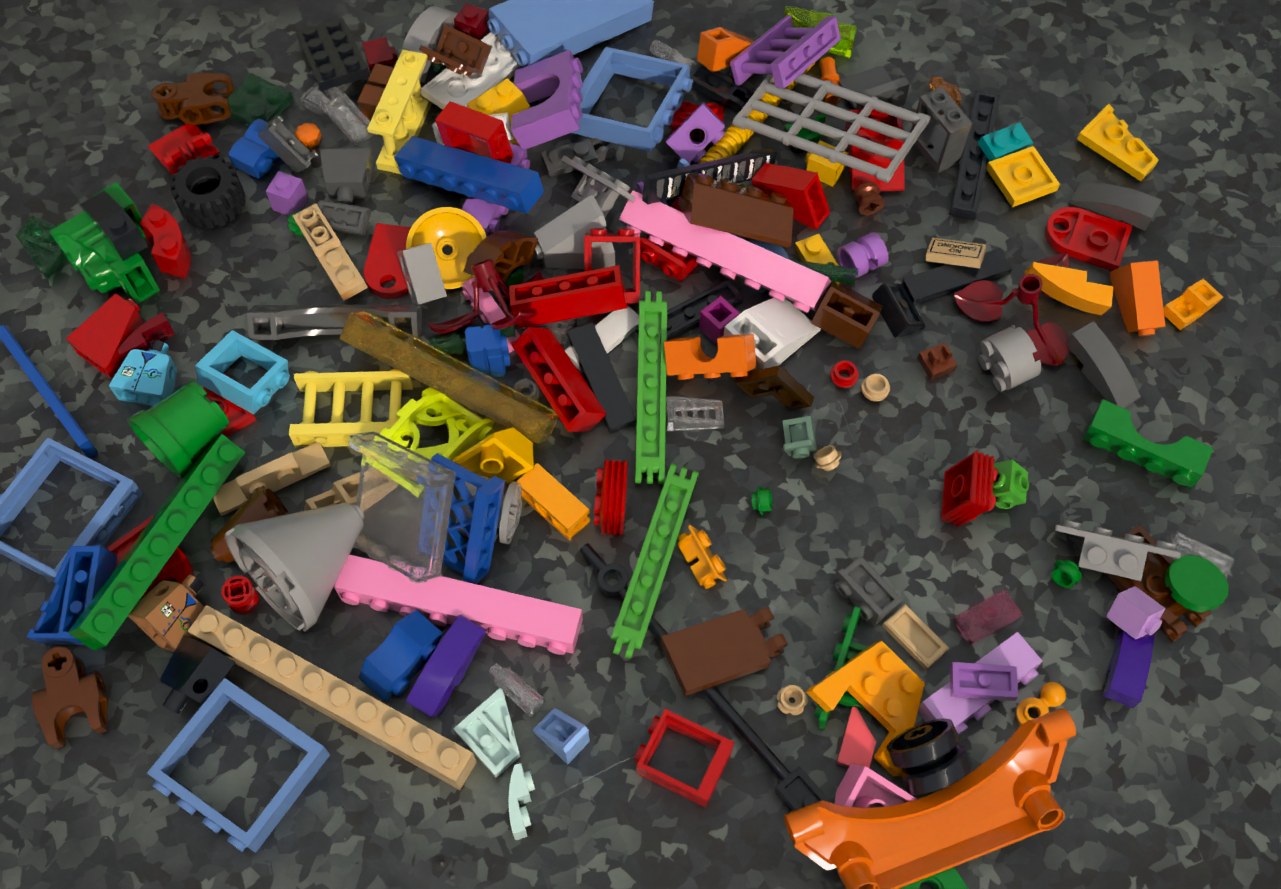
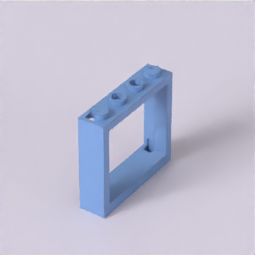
M605 47L585 78L583 87L580 88L583 102L580 103L582 110L580 129L571 133L652 152L656 144L661 142L667 125H671L676 109L681 107L686 92L691 90L693 79H690L689 65ZM614 73L672 86L648 128L589 115Z
M47 437L40 448L34 451L32 458L25 467L17 472L13 482L6 491L0 494V537L59 461H62L115 488L72 545L104 547L143 492L133 480ZM0 541V554L51 581H54L67 555L66 553L55 569Z
M224 678L147 774L156 780L152 786L163 795L168 797L171 792L177 795L180 800L176 804L189 814L193 815L196 810L203 814L205 818L202 820V823L215 833H218L221 828L229 833L230 837L226 841L241 852L248 847L256 853L330 754L324 746ZM228 701L237 705L306 754L247 833L169 777V774Z

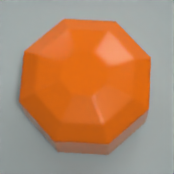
M304 123L298 126L294 133V136L307 149L319 145L322 138L320 130L312 123Z

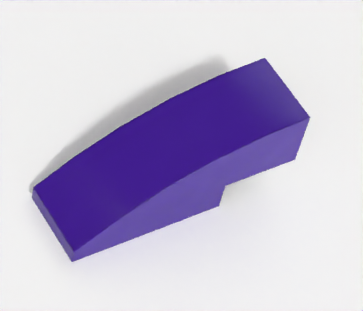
M459 615L426 663L405 702L431 718L440 715L454 687L460 685L487 630L466 617Z
M1120 628L1107 670L1109 676L1103 692L1104 697L1134 708L1142 701L1151 664L1154 634H1147L1135 640Z

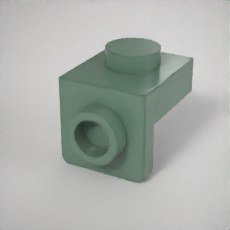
M811 415L782 420L785 437L783 449L788 456L805 458L810 456V452L817 451Z

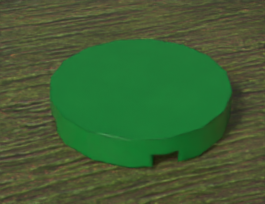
M1196 555L1181 556L1175 559L1165 572V584L1173 592L1171 596L1186 609L1198 613H1206L1207 610L1214 611L1223 604L1228 596L1229 585L1225 575L1215 564L1205 558Z

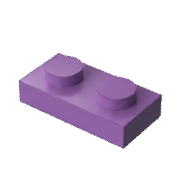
M952 662L950 665L951 697L1016 701L1018 698L1017 666Z

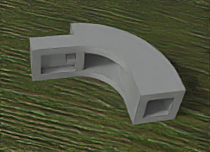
M438 5L427 8L413 23L402 48L422 54L426 53L419 50L421 45L436 49L444 26L448 25L455 28L454 19L458 13ZM429 60L426 61L420 75V82L425 83L431 64Z

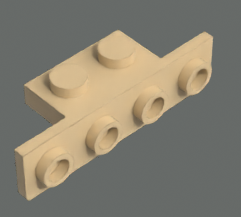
M316 442L223 484L213 499L220 515L223 516L241 508L257 489L262 486L275 492L330 467L331 464L320 442Z

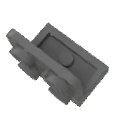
M878 66L842 78L839 86L870 97L875 96L878 100L899 107L905 105L910 83L906 77L892 81L885 68ZM849 101L850 105L854 110L863 109L865 107L863 105Z

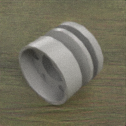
M481 476L488 481L490 480L489 477ZM465 481L464 483L471 495H476L477 487ZM507 481L504 484L495 536L496 540L499 535L500 543L510 544L520 521L522 488L519 482L512 481L508 489ZM466 504L461 505L467 518L471 519L472 513ZM463 527L458 529L461 536L468 537Z

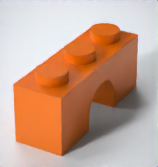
M754 333L726 335L717 338L718 352L715 358H710L703 352L700 337L674 338L664 341L667 375H677L678 380L692 379L694 374H703L704 378L721 377V373L730 372V377L747 376V371L757 368Z

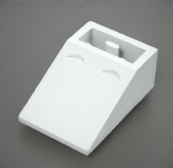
M771 298L744 310L724 327V336L754 333L757 368L752 369L753 371L780 365L817 334L820 328L811 324L812 321L799 309L795 308L786 298L783 302Z

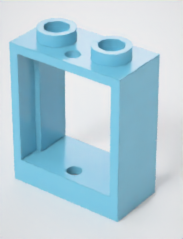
M233 330L195 365L198 384L253 415L261 407L269 403L272 395L279 388L285 387L290 377L288 360ZM240 356L268 370L251 389L223 374Z

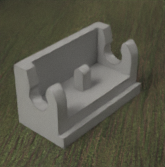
M432 243L397 252L412 305H419L447 296Z

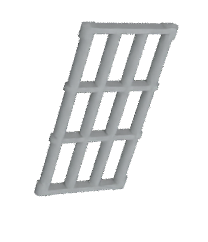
M802 73L793 81L817 89V93L811 98L786 88H776L773 84V75L768 74L742 110L736 115L732 125L778 140L786 146L791 145L824 157L832 163L837 162L875 176L876 179L888 183L919 135L928 125L930 116L878 100L875 96L870 97L832 84L831 81H823ZM765 93L806 108L801 115L760 100ZM828 93L865 107L860 114L825 103L822 99ZM874 109L917 125L910 133L868 118V116ZM752 110H756L793 125L788 132H784L747 117ZM816 110L850 122L852 125L845 132L809 119V117ZM803 127L840 142L833 150L796 135ZM860 127H864L903 141L904 144L898 151L859 137L856 133ZM848 145H852L891 159L892 162L885 169L843 152Z

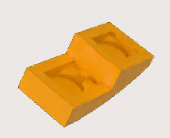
M1202 279L1188 287L1180 297L1166 304L1163 308L1164 316L1179 330H1182L1221 301L1223 296L1206 280Z

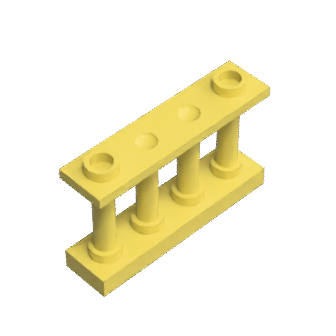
M402 49L369 123L368 132L382 135L384 141L376 161L377 169L401 174L394 156L412 136H419L432 105L431 101L421 95L422 87L419 80L428 59L427 54Z
M392 369L390 371L318 373L307 371L305 373H295L294 380L299 391L305 392L303 419L300 424H290L289 436L295 448L307 447L316 442H320L322 447L371 446L384 427L390 430V427L399 419L396 417V413L401 409L402 390H413L410 372ZM374 390H390L389 420L386 422H372ZM345 391H362L360 421L356 423L343 422ZM317 392H333L332 416L329 423H314ZM405 436L402 440L408 441L411 436Z

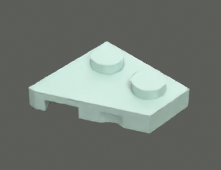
M501 688L453 728L454 732L495 778L520 757L504 692Z

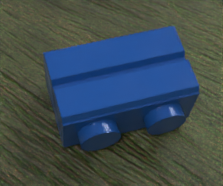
M485 325L483 328L480 326L466 328V345L473 379L477 381L488 379L489 376L492 379L505 377V366L511 365L506 334L501 335L500 329L494 330L491 325Z

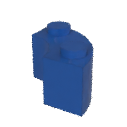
M415 610L395 623L384 642L365 658L358 678L384 702L394 694L400 696L410 686L409 680L425 662H428L443 633L418 610Z

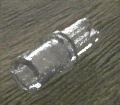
M659 40L651 43L649 51L658 58L689 65L690 72L696 66V62L681 54L678 48L673 49Z

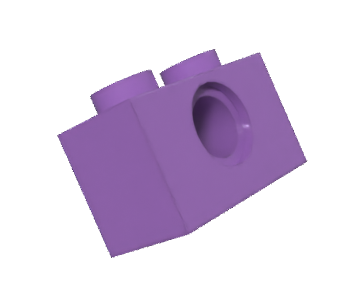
M703 102L666 139V143L688 163L692 160L696 163L706 153L704 148L710 142L715 144L725 134L723 132L725 124ZM695 128H700L705 133L704 139L700 142H695L690 137V132Z

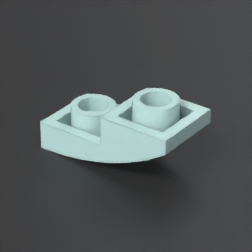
M521 763L514 765L508 797L510 823L515 841L528 837L525 827L531 826L526 806L520 808L519 805L531 802L529 792L535 790L530 771L523 772Z

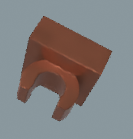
M942 343L919 352L918 360L930 380L956 370L957 363L952 357V352L947 344Z

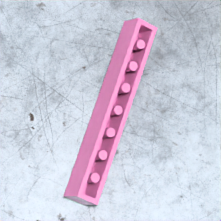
M632 191L631 195L636 198L633 202L627 201L619 218L626 225L625 228L635 229V233L641 232L648 235V240L660 247L664 243L672 246L671 251L686 258L687 254H690L697 258L695 262L704 267L710 268L711 265L721 268L719 273L731 279H734L735 276L745 279V285L755 290H759L761 286L770 291L769 296L783 302L785 298L794 301L793 306L801 311L808 313L811 309L817 312L831 284L829 277L730 233L690 224L683 212L661 202L646 204L642 201L643 194Z
M349 555L334 586L341 600L350 605L364 603L379 612H387L388 609L397 611L403 617L418 610L432 624L438 626L452 625L456 618L462 615L485 628L488 636L493 639L502 641L506 638L518 640L517 642L520 645L530 648L539 645L547 647L548 651L559 655H564L566 652L574 653L583 621L582 609L354 555Z

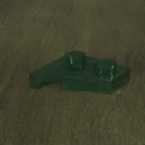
M31 215L18 231L16 237L45 278L50 279L66 258L49 232L57 226Z

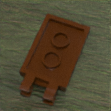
M1140 524L1126 532L1144 537L1143 543L1156 545V541ZM1148 551L1141 581L1105 573L1121 592L1136 586L1165 608L1160 620H1162L1163 631L1171 642L1182 637V633L1188 629L1185 623L1178 618L1180 615L1186 612L1190 623L1197 627L1211 614L1210 610H1207L1206 613H1198L1186 609L1171 596L1173 592L1165 584V572L1173 563L1170 556Z
M769 607L763 608L751 616H748L746 610L742 609L661 636L660 644L684 696L768 668L771 663L769 657L784 653L782 647L788 644L783 634L775 635L765 641L760 631L770 627L769 621L774 619Z

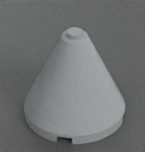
M344 502L239 524L225 533V541L244 574L248 572L258 585L255 589L288 624L297 630L303 628L305 632L317 622L364 526L362 521L364 514L356 504L350 505Z

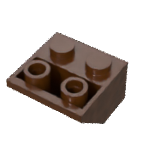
M834 281L821 302L811 324L860 349L883 306Z

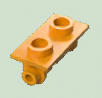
M689 525L688 528L691 534L685 532L679 535L677 545L688 563L696 558L699 559L697 563L690 566L699 585H703L705 589H708L716 584L714 581L716 578L724 582L727 581L723 573L726 567L717 554H712L709 548L712 543L703 529L699 531Z

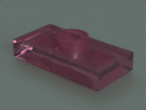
M1006 589L955 616L953 621L968 643L972 645L1021 618L1023 613Z

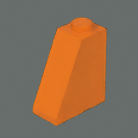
M1158 261L1130 263L1109 272L1127 333L1138 332V336L1155 335L1156 329L1165 327Z

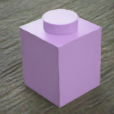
M1134 586L1118 593L1106 617L1136 640L1147 634L1153 635L1162 624L1160 617L1165 608Z

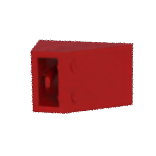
M863 109L849 111L860 114ZM874 109L868 116V118L904 130L903 122L900 118ZM846 121L845 132L848 131L852 123ZM860 127L856 133L859 137L898 151L904 144L903 141L864 127ZM847 146L848 155L885 169L892 162L891 159L858 147ZM904 159L888 183L876 179L875 176L849 167L852 192L858 186L868 182L878 184L880 191H904L905 189Z

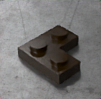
M781 366L747 372V376L736 377L734 382L751 399L773 395L789 410L811 407L814 396Z

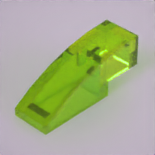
M786 6L784 17L786 15L792 16L794 27L814 28L827 16H834V14L791 6ZM838 23L841 40L827 52L851 58L857 26Z

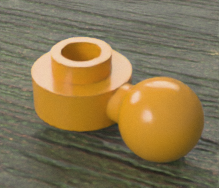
M1048 682L1042 686L1039 699L1026 698L1021 701L1015 710V719L1018 725L1021 726L1023 723L1033 719L1028 715L1029 708L1036 709L1038 717L1049 713V707L1062 705L1066 699L1064 687L1057 682Z

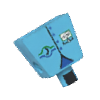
M153 340L149 351L133 349L129 352L109 384L110 389L118 400L154 406L174 392L177 367L172 358L167 355L169 346L165 342Z

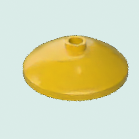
M440 207L424 213L415 221L407 237L406 249L432 243L444 288L456 289L463 287L462 283L474 278L473 275L463 272L467 263V257L487 236L481 224L469 213L458 208ZM444 246H451L453 252L450 255H445L442 252Z

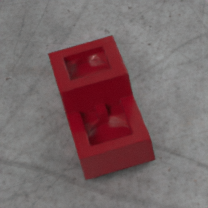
M161 312L130 334L117 351L124 361L131 350L149 351L153 340L164 341L175 335L163 312Z

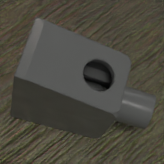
M371 148L320 149L324 182L329 198L337 199V203L353 205V198H365L375 167Z

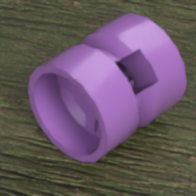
M871 232L857 239V242L852 241L838 248L837 258L845 275L850 279H855L866 274L868 270H874L885 265L888 262V251L881 237Z

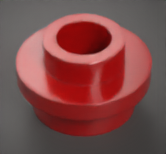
M846 360L836 363L830 372L832 382L841 388L852 387L856 384L859 376L856 366ZM840 374H846L848 377H842Z

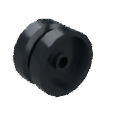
M934 719L921 723L900 733L888 744L887 751L894 766L902 768L899 772V777L907 793L918 795L940 790L958 781L970 771L972 763L964 746L957 744L960 737L951 719Z

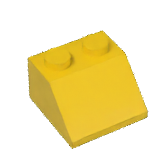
M508 78L467 103V108L486 115L508 112L510 124L513 114L531 108L524 94ZM515 137L511 141H509V143L511 144H518Z

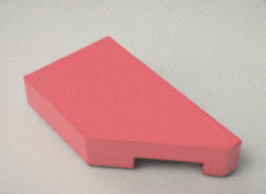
M852 707L836 765L849 768L850 764L853 763L870 768L876 740L858 709Z

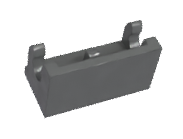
M278 115L273 117L257 136L295 173L307 169L311 165L310 160L318 156V153L315 150L310 151L281 123L284 119Z

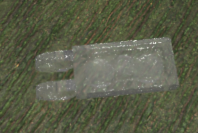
M338 87L327 89L329 95L333 98L331 101L319 90L313 94L318 105H320L354 146L376 135L368 132L367 128L370 121Z

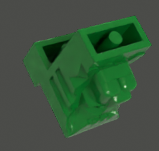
M116 182L104 188L102 191L105 190L124 209L138 227L143 238H145L146 236L139 225L142 218L135 204L121 186ZM85 211L49 231L70 265L75 270H79L91 290L98 289L101 293H107L121 286L127 296L132 298L136 304L160 291L142 257L136 253L123 261Z

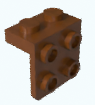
M445 25L436 49L421 45L419 50L427 54V60L437 64L441 63L455 73L471 77L472 73L482 75L492 46Z

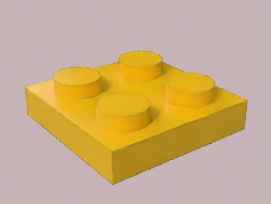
M1034 146L990 161L986 167L1012 207L1053 193L1060 186V183Z

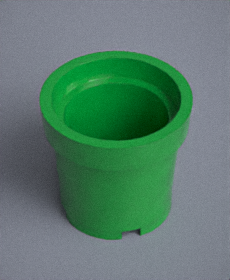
M193 381L188 382L147 411L140 410L127 419L129 426L146 448L170 472L179 478L192 467L191 461L229 424L227 416L215 401L211 402L205 396L207 392Z

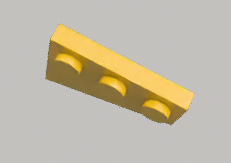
M1108 104L1079 133L1077 140L1139 181H1142L1159 160L1140 138L1133 137L1127 130L1129 127L1124 120L1119 121L1113 114L1114 109Z

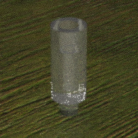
M495 663L490 668L489 673L495 677L494 684L501 688L504 694L530 717L535 715L544 705L545 698L509 666L503 668L498 663Z

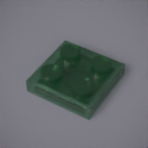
M250 73L227 98L231 108V115L229 117L247 126H250L257 119L269 122L273 117L280 115L292 102V93Z

